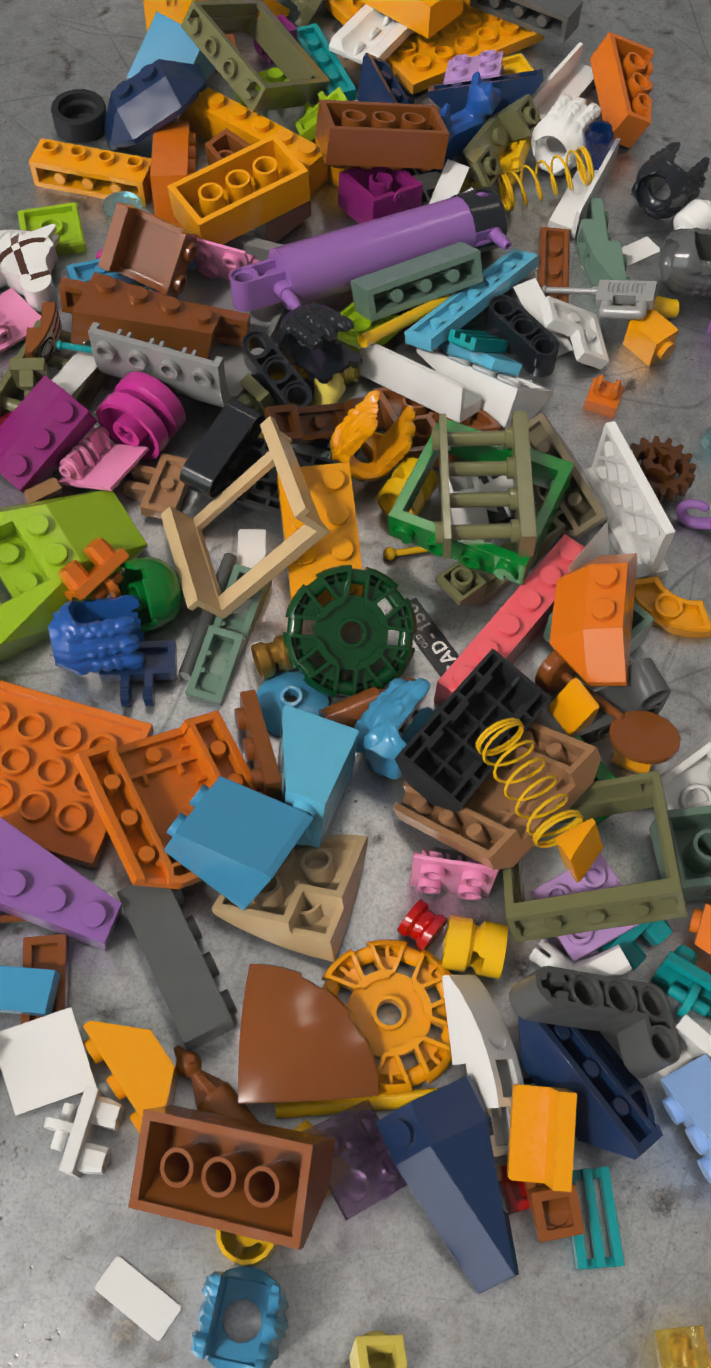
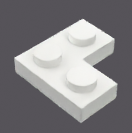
M547 295L540 303L545 328L571 337L576 361L601 370L609 362L597 314Z

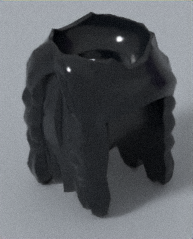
M680 142L669 143L666 148L651 155L650 159L641 166L631 189V195L637 200L639 206L643 208L648 216L655 219L671 218L699 196L701 191L699 188H704L706 177L704 173L708 171L710 158L704 157L686 172L674 163L675 154L681 145ZM667 183L670 188L668 199L661 200L656 198L653 193Z
M316 301L309 305L301 304L282 318L277 339L278 348L292 365L302 368L309 377H314L320 383L327 384L332 381L334 374L343 373L350 366L358 368L363 363L361 353L350 350L348 346L338 341V332H348L354 328L353 321L346 316H342L340 312H336L325 304L320 305ZM298 341H301V343L305 344L306 346L300 345Z

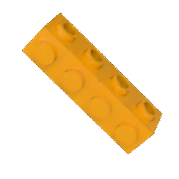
M41 138L29 159L34 185L38 187L143 207L147 206L152 195L150 180L151 158Z

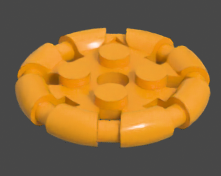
M394 939L366 942V947L357 951H353L351 948L337 958L322 977L324 981L322 988H328L336 996L339 989L344 988L352 992L348 1004H344L351 1011L350 1018L358 1028L361 1036L368 1039L375 1059H381L378 1065L381 1094L412 1092V1087L425 1081L429 1085L440 1077L452 1063L442 976L452 974L448 969L441 967L442 961L426 949L419 951L407 946L408 942ZM373 962L378 971L364 976L361 967ZM401 962L416 967L412 978L397 973ZM437 988L441 999L431 1003L426 990ZM385 1003L396 1005L401 1012V1019L393 1025L383 1024L377 1017V1010L381 1005ZM431 1024L443 1030L439 1041L427 1037ZM414 1052L418 1065L405 1070L400 1058Z

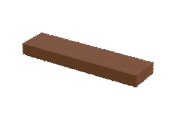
M540 227L537 282L540 288L544 285H547V287H569L570 229ZM546 293L545 297L548 295L569 303V294Z

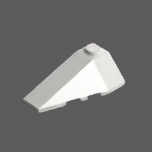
M418 347L416 349V352L436 372L464 384L466 392L481 398V409L498 422L501 426V431H504L505 427H511L512 412L527 411L528 421H530L552 398L554 391L519 376L513 378L491 371L475 363L472 365L470 361L448 355L439 347L432 352L423 351Z

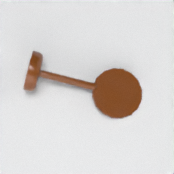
M554 650L539 667L535 677V684L547 694L553 695L563 690L575 678L576 672ZM584 685L600 705L599 708L614 718L611 722L608 736L612 746L622 756L643 764H661L672 759L679 751L681 738L677 728L669 720L656 713L642 710L622 713Z

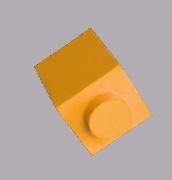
M655 309L647 310L644 319L629 321L623 345L650 367L660 359H667L673 353L679 329Z

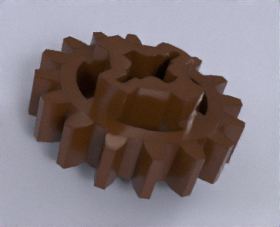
M654 436L653 441L649 443L643 437L639 445L632 443L630 449L637 462L641 460L640 467L660 504H662L663 499L666 497L671 503L676 501L678 495L684 497L695 479L694 472L697 466L690 463L693 455L691 453L683 454L684 445L682 444L676 447L672 446L671 438L662 443L658 436ZM678 473L679 478L675 479L674 477Z

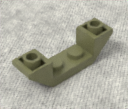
M530 94L521 97L488 118L486 123L462 151L474 178L482 187L487 186L490 188L501 174L502 169L498 157L509 142L529 137L536 125L541 121L538 108L534 105Z
M542 503L535 507V520L543 505ZM556 516L530 570L536 566L565 530L566 525ZM509 539L500 545L502 548L518 553L517 542H511ZM459 561L435 579V582L459 606L483 605L514 583L507 579L502 581L494 574L480 569L467 568Z

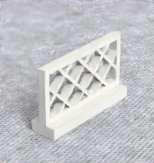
M615 421L607 422L604 425L592 467L582 469L604 504L608 519L602 522V525L604 526L608 522L609 539L617 554L637 553L636 579L658 576L659 579L666 577L669 569L664 561V557L676 531Z

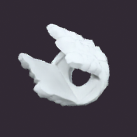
M561 94L547 116L536 125L532 132L530 141L536 161L543 160L550 167L554 155H559L565 161L570 149L576 151L581 146L589 148L593 144L595 136L588 133L584 134V132L599 117L601 107L596 103L586 106L587 101L584 98L578 97L572 101L571 96ZM572 152L568 156L569 171L577 167L576 155ZM555 158L553 161L554 176L565 175V167L559 158ZM540 163L538 168L549 173L546 166Z

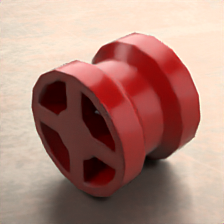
M420 899L404 917L397 932L403 937L410 936L414 939L417 948L421 951L427 950L445 927L448 918L442 914H434L429 910V904Z

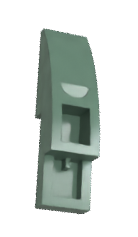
M590 198L586 219H581L576 240L578 256L593 286H598L600 280L606 279L631 280L630 277H626L627 255L622 253L621 241H612V234L607 232L609 213L604 211L602 198Z

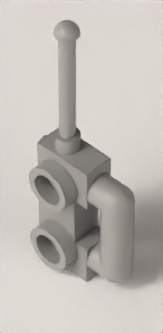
M606 279L600 280L599 285L592 286V288L547 287V285H544L541 289L544 295L546 293L591 294V296H596V308H599L598 313L601 318L641 320L646 317L647 310H654L658 286L657 281ZM620 304H634V306H619V305H620Z

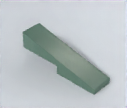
M235 564L226 590L252 568ZM272 581L227 618L223 619L216 616L213 626L209 625L185 692L187 696L222 706Z

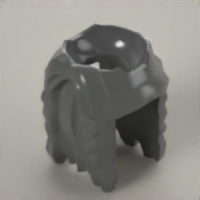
M698 227L693 229H677L671 231L660 245L658 263L662 278L660 282L666 285L673 294L711 297L710 229Z

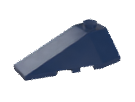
M471 1076L463 1077L417 1098L376 1121L395 1167L477 1293L480 1294L518 1275L519 1269L509 1215L503 1210L498 1183L502 1180L500 1165L495 1164L490 1136L494 1135L492 1121Z

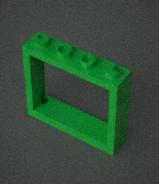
M447 419V432L480 431ZM439 421L435 429H439ZM431 434L388 515L389 535L402 540V543L414 544L427 549L435 556L443 557L442 544H435V522L409 513L439 456V451H432ZM504 445L448 447V454L471 462L506 461V457H511V449H505ZM530 448L533 484L549 489L536 517L537 538L533 557H518L516 552L481 539L451 540L450 558L461 562L467 568L480 569L494 574L502 581L507 579L523 585L570 485L574 463Z

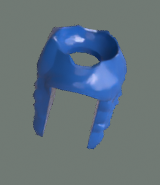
M121 595L118 598H98L82 602L67 601L59 610L52 613L53 619L48 629L55 666L69 670L77 676L87 675L89 672L97 673L101 670L109 672L113 669L122 670L127 668L133 670L143 667V654L135 651L140 649V643L145 641V635L139 631L142 627L140 625L142 620L137 618L138 611H132L140 606L138 597L134 595Z

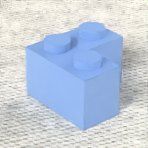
M704 1054L660 1080L667 1095V1098L662 1100V1103L676 1125L683 1123L686 1126L685 1132L695 1150L702 1155V1158L698 1159L697 1163L703 1175L711 1184V1059Z

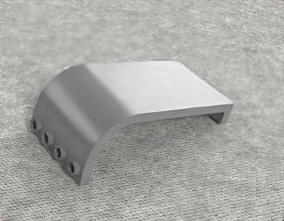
M244 234L223 244L246 251L247 254L255 255L256 259L260 261L268 260L270 249L282 246V244ZM198 268L186 272V287L176 299L251 314L250 332L260 330L274 340L280 328L282 318L286 316L289 310L281 302L253 311H239L233 307L231 286L228 280L217 277L215 279L207 278L198 271ZM93 322L88 330L96 365L102 373L122 379L132 371L144 372L157 378L176 395L222 408L231 399H238L239 396L246 393L239 382L248 373L255 379V376L244 362L242 347L216 342L210 358L206 359L198 357L197 350H193L192 354H188L187 347H183L180 352L166 348L164 341L156 345L154 338H151L148 343L134 339L132 332H128L124 336L122 329H119L117 333L101 330L100 323ZM255 348L251 351L254 355H260L265 352L262 348Z

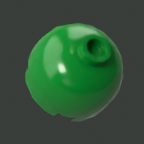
M153 557L137 558L122 563L120 568H125V573L121 574L124 580L119 584V589L122 595L138 597L140 606L134 609V611H138L137 617L142 620L140 631L147 632L171 623L178 615L183 602V590L178 574L166 562Z

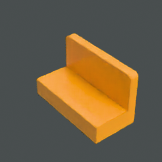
M517 1083L513 1085L507 1159V1177L510 1180L544 1183L553 1191L572 1192L577 1093L566 1088Z

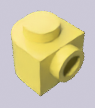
M371 1331L362 1336H356L349 1356L351 1368H407L403 1334L387 1335L383 1331Z

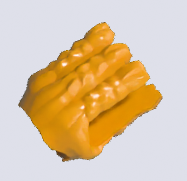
M378 390L369 392L362 402L358 403L355 408L350 409L348 416H345L343 422L338 424L331 436L330 459L342 463L349 462L351 478L361 483L377 481L388 476L389 472L410 451L413 444L412 438L416 432V427L413 423L416 415L413 407L410 405L385 434L375 431L378 426V420H376L379 410L377 402L380 398V391ZM360 447L370 463H364L355 458L354 454Z

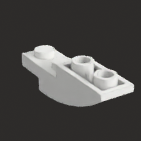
M477 975L442 976L453 1065L466 1064L467 1076H471L491 1117L494 1135H491L490 1139L494 1157L507 1155L512 1087L516 1083L524 1084L509 1031L499 1009Z

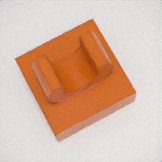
M599 375L597 378L594 377L583 409L614 418L625 386L621 385L620 380H616L615 383L603 380L604 375Z

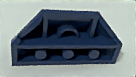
M366 52L362 62L358 101L415 104L401 81L394 76L389 63Z
M158 59L152 64L144 66L139 73L129 80L119 83L116 89L110 93L104 131L110 148L117 150L119 147L135 145L184 113L197 99L199 93L204 92L208 87L199 65Z
M543 69L481 79L484 82H492L493 87L499 88L501 91V101L493 114L487 116V120L527 94H530L532 97L543 83ZM471 81L447 85H430L428 98L441 109L446 103L450 104V115L466 107Z
M518 1015L521 1066L535 1085L566 1088L577 1093L575 1137L578 1141L636 1160L663 1136L660 1126L655 1123L654 1111L644 1086L636 1076L628 1071L621 1057L600 1031L531 1022L522 1019Z

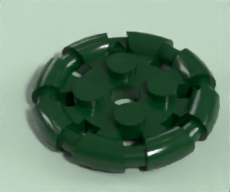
M340 565L315 574L317 578L307 586L303 584L295 593L285 617H288L287 632H283L285 651L292 667H297L304 675L303 681L317 692L332 698H336V695L350 697L373 686L377 689H385L384 686L394 678H400L404 674L415 652V648L412 645L414 633H417V621L409 598L404 599L397 589L399 585L393 579L370 567L361 570L353 569L352 565ZM351 583L363 585L362 597L349 595ZM327 590L333 597V600L322 607L316 597ZM384 598L392 606V609L386 614L377 605ZM303 619L315 621L312 628L313 635L302 634ZM348 622H355L361 628L360 639L352 644L346 643L341 637V629ZM388 630L399 631L398 646L387 644ZM318 650L326 661L316 668L309 657ZM380 658L385 667L377 674H374L369 666ZM340 669L353 670L351 681L339 680Z

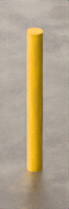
M448 294L428 301L359 335V345L362 348H366L418 322L451 295Z
M442 1087L413 1089L412 1092L402 1094H382L372 1097L275 1103L276 1119L395 1110Z

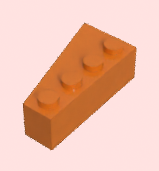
M609 32L590 57L607 140L613 144L615 139L619 138L621 139L619 145L631 148L651 124L652 98L649 97V93L653 89V82L650 81L653 64L650 60L654 56V49Z
M189 121L169 122L153 133L150 171L155 216L182 228L183 226L173 215L167 186L196 172V132L190 133Z

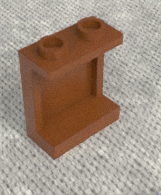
M117 202L98 267L109 272L123 274L160 291V294L178 298L187 284L186 272L189 263L194 260L197 253L198 245L196 241L198 235L133 205Z

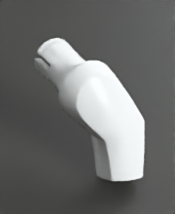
M544 938L538 943L540 951L534 948L529 957L532 962H535L540 967L552 966L617 978L632 970L619 944L595 956L573 963L569 957Z

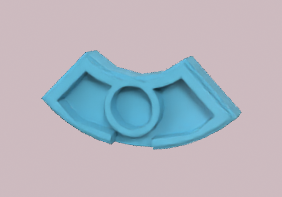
M445 340L438 346L439 349L450 356L470 361L494 372L517 376L520 374L523 365L499 353L472 352L450 343L449 340Z

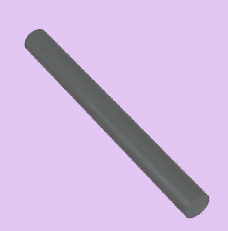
M231 553L224 554L216 574L221 593L226 590L233 567L237 561V557ZM204 609L178 672L179 677L185 680H190L208 627L213 625L216 615Z

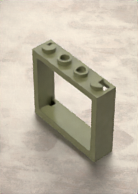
M262 0L192 1L181 24V28L252 112L299 107L307 102L315 105L319 102L317 94L322 90L325 92L330 80ZM247 30L290 81L265 83L222 31ZM256 84L261 88L259 92L255 89Z
M659 770L595 781L568 810H578L584 817L583 820L654 808L667 879L525 901L523 863L521 859L514 867L503 869L506 920L516 943L688 917L667 802ZM576 817L566 818L554 825L572 822Z

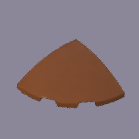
M386 387L374 388V390L380 391L378 402L385 427L383 429L384 433L389 430L409 405L413 407L416 415L413 422L416 432L412 438V447L404 458L414 457L419 459L432 434V429H435L439 421V413ZM481 408L480 411L460 423L480 431H501V426ZM448 454V462L459 458ZM439 456L432 468L439 466Z
M270 964L249 965L239 1040L238 1104L323 1101L382 1095L380 1076L371 1045L367 1038L361 1036L358 1028L350 1018L351 1011L328 988H320L313 982L303 978L302 973L286 967Z

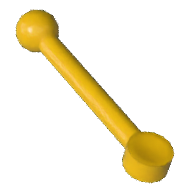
M419 546L396 550L392 547H387L383 551V557L391 561L396 556L429 551Z

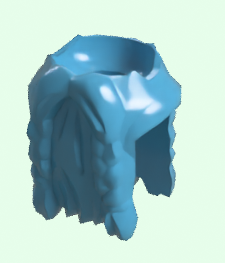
M403 678L392 680L388 688L380 693L374 701L369 703V708L363 712L362 717L354 726L355 729L360 730L356 753H362L368 759L372 770L380 776H386L390 779L403 777L395 761L396 756L438 710L435 709L433 711L430 707L422 708L400 737L398 732L400 725L431 687V683L424 678H418L415 681H406Z
M236 1267L225 1272L214 1271L210 1276H206V1281L202 1288L204 1301L199 1310L198 1330L192 1333L190 1350L200 1360H204L206 1357L214 1368H270L273 1361L279 1357L278 1345L286 1337L285 1330L289 1327L285 1315L289 1305L283 1287L266 1272L255 1267ZM248 1299L255 1303L260 1310L262 1325L257 1336L252 1340L237 1343L230 1339L224 1330L223 1316L228 1306L236 1300Z

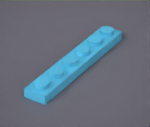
M512 248L483 271L484 282L455 292L404 332L405 344L418 347L423 351L432 352L448 339L450 329L462 328L486 309L493 297L503 295L539 266V255Z

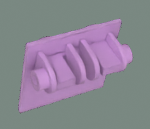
M486 50L478 56L469 57L467 54L454 56L452 60H448L443 84L471 81L472 75L479 71L481 79L505 75L504 65H502L504 53Z
M600 853L580 882L576 883L567 870L532 890L530 895L536 900L623 885ZM640 924L557 937L573 963L581 958H590L599 954L597 949Z

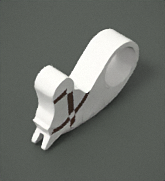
M50 224L35 231L0 230V288L3 286L13 288L18 294L25 296L26 302L35 311L41 312L42 302H56L57 294L51 277L54 265L59 261L55 246L60 240L59 235H54L57 230L56 224Z

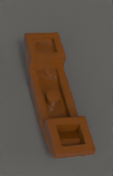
M365 397L351 398L344 403L297 407L296 404L268 406L264 408L266 419L269 416L273 417L279 430L292 439L291 444L331 440V436L338 424L343 422L345 416H348V411L355 408ZM377 402L379 410L376 418L378 426L375 431L385 428L379 402Z

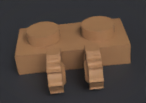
M162 453L156 468L141 466L140 464L131 469L129 475L136 483L126 481L122 492L127 497L142 502L140 505L142 515L162 519L161 514L169 506L179 511L189 488L188 485L180 481V472L187 458Z

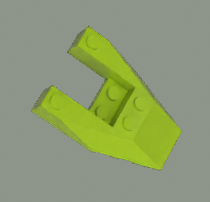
M101 490L0 508V580L12 598L0 605V663L50 637L48 626L53 619L52 613L59 610L62 605L69 601L64 595L68 588L61 580L58 572L72 560H77L86 571L90 570L94 564L83 552L90 542L102 537L114 550L123 548L129 555L124 562L136 559L147 548L146 541L113 490ZM119 566L108 577L110 578L116 571L122 574L125 568H120ZM96 587V588H95L87 597H85L83 600H79V599L76 598L74 601L82 602V601H85V600H93V599L91 598V595H92L98 588Z

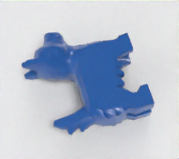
M479 71L472 75L466 107L450 115V104L446 103L439 113L449 132L443 169L447 159L453 160L456 154H463L464 148L486 123L487 116L493 114L501 101V91L499 88H494L492 82L482 81ZM436 169V171L441 174L443 169Z

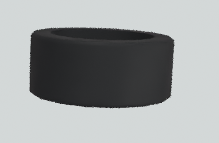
M73 89L58 95L52 102L51 113L57 134L64 140L73 143H86L98 139L105 133L106 105L103 98L96 92L87 89ZM78 113L92 114L82 119L68 118L71 115Z

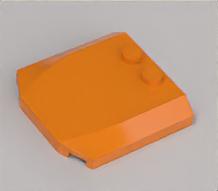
M219 710L186 719L180 728L117 746L115 741L82 750L77 752L74 758L75 764L132 884L136 886L181 889L202 881V879L163 851L172 838L166 831L181 812L187 817L190 815L194 807L189 802L201 786L205 784L211 788L220 776L254 790L251 772Z

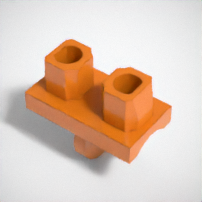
M99 537L90 542L83 550L94 564L90 570L86 571L77 560H72L58 572L61 580L68 588L64 595L69 601H74L76 598L83 600L96 587L98 589L91 595L93 600L98 598L104 599L105 597L118 598L122 594L117 585L124 580V577L117 571L110 578L108 576L129 555L123 548L114 550L108 542Z

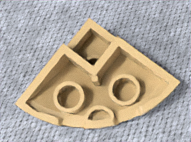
M347 834L325 835L319 849L310 845L298 849L293 848L270 882L244 910L220 894L211 908L212 912L228 923L258 938L295 952L334 962L344 939L358 892L368 837Z

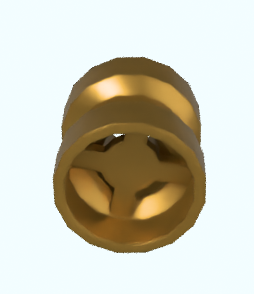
M283 634L276 636L273 642L267 644L258 642L251 645L254 663L262 680L273 677L277 670L283 669L288 672L297 669V667H292L288 659Z

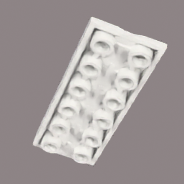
M365 4L333 35L329 44V51L362 64L366 52L385 61L413 30Z

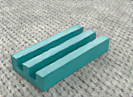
M450 329L447 339L450 343L472 352L504 353L509 345L507 340L499 339V337L489 335V333L474 330Z
M609 1166L593 1169H573L572 1182L576 1184L575 1180L583 1181L594 1258L587 1259L583 1234L571 1236L576 1270L625 1266ZM593 1179H598L610 1257H605Z

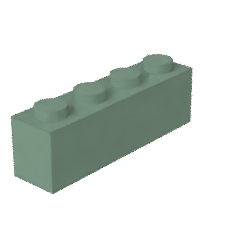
M462 241L350 280L355 311L371 322L484 282L480 250Z

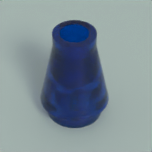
M605 121L592 122L585 131V144L591 156L594 170H599L614 139L613 128L610 123Z

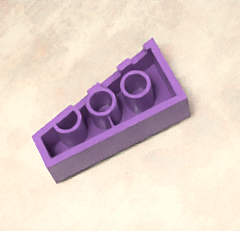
M0 817V911L54 932L66 934L70 938L106 951L121 917L122 903Z

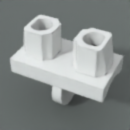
M85 1086L74 1123L72 1121L77 1106L64 1103L60 1118L46 1117L43 1126L46 1129L55 1131L50 1146L52 1150L63 1152L67 1137L70 1135L59 1171L77 1178H81L82 1173L98 1175L106 1173L111 1149L92 1144L91 1142L96 1126L117 1131L124 1113V1107L121 1104L106 1098L99 1089Z

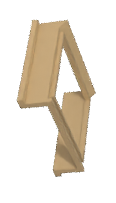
M271 416L260 424L269 451L193 519L171 506L161 514L187 608L192 611L200 607L220 618H227L330 532L319 517L291 446L292 439L279 430L276 420ZM275 466L293 515L296 519L303 522L304 525L221 593L202 529Z

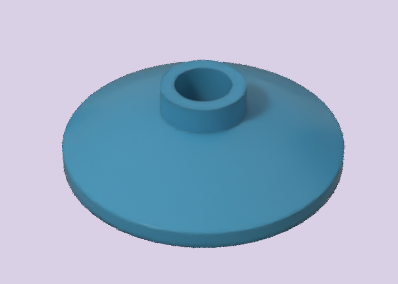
M288 671L278 673L267 679L256 693L267 732L275 737L280 738L282 709L285 704L319 716L320 709L329 706L328 696L317 692L303 681L304 675L301 672ZM289 696L298 698L295 702H287L285 700Z

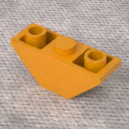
M90 1020L82 1025L90 1037L83 1044L96 1064L104 1060L113 1073L106 1078V1081L119 1101L128 1097L136 1110L129 1117L140 1134L144 1109L173 1105L179 1073L151 1030Z

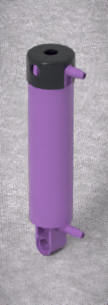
M485 186L451 196L449 199L270 249L268 260L243 266L230 272L229 278L233 307L236 310L248 312L281 302L286 309L292 310L301 304L305 305L351 291L350 280L461 241L480 250V254L497 248L509 250L512 243L506 236L507 217L505 208L498 194L493 189Z

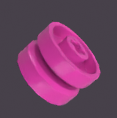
M136 371L126 374L116 385L114 393L109 394L103 400L96 412L98 423L107 429L109 438L115 444L148 447L149 451L141 459L149 461L156 459L167 446L169 439L177 434L186 420L183 406L166 385L155 377Z

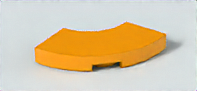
M658 576L636 579L634 602L655 618L652 625L682 637H711V621L703 600H687L678 597L664 587Z

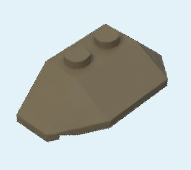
M541 412L528 421L530 448L574 463L570 485L555 516L566 525L565 530L559 537L562 538L565 534L570 538L578 539L607 520L608 516L603 502L575 456L545 414ZM533 484V489L540 500L534 504L536 507L544 503L549 489Z

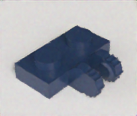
M176 640L141 641L140 649L135 652L143 654V667L133 670L124 668L122 670L113 669L109 672L101 670L99 672L101 682H120V702L122 707H131V702L133 701L131 681H144L143 701L145 706H154L155 681L176 680Z

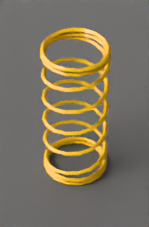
M581 146L576 151L570 149L565 161L559 155H554L550 167L545 161L539 160L535 173L528 165H524L521 169L520 178L512 170H509L507 174L504 172L498 176V187L505 209L508 212H513L515 209L514 192L508 177L510 173L516 177L521 188L524 205L528 206L527 195L523 187V171L525 168H528L535 179L538 198L541 202L543 201V193L538 181V166L540 163H543L548 169L553 193L555 196H558V187L553 175V161L555 158H559L563 163L568 188L570 191H573V181L568 169V156L571 152L576 155L577 169L585 186L591 185L594 179V168L587 148ZM581 152L583 153L587 163L588 174L582 160Z
M502 719L490 725L479 735L476 741V749L482 755L483 761L487 765L495 766L493 777L497 782L505 783L504 796L509 800L517 801L515 814L520 818L529 819L526 829L527 833L533 836L532 841L538 848L556 846L555 837L545 841L538 840L542 837H550L563 831L565 832V830L567 831L583 823L584 817L578 810H566L544 821L534 833L530 830L532 819L547 816L563 807L568 801L569 794L559 793L550 797L539 805L531 816H525L519 812L520 801H527L546 793L556 784L558 777L556 775H547L538 779L527 787L519 798L511 797L508 794L507 788L509 784L524 781L537 774L545 766L546 759L544 757H536L528 760L519 766L507 781L501 780L497 776V768L523 759L530 754L535 745L533 740H523L516 743L524 732V725L519 719ZM519 726L517 732L508 741L498 747L487 750L497 736L509 728ZM500 729L489 739V741L485 745L484 750H482L481 745L484 742V740L493 732ZM526 743L532 744L521 756L511 761L500 763L505 756L517 747ZM504 752L496 763H491L486 758V756H493ZM543 761L532 773L512 780L518 772L529 764ZM550 778L554 779V781L542 791L534 795L524 797L533 787H535L539 783ZM566 797L556 807L536 815L548 803L557 798ZM576 817L566 826L543 834L554 824L566 818Z

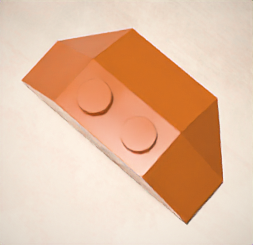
M637 553L599 555L557 579L549 643L588 686H627Z

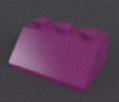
M44 375L0 426V474L19 491L24 493L25 490L46 481L58 468L60 461L68 455L74 446L78 445V442L85 437L98 421L69 393Z

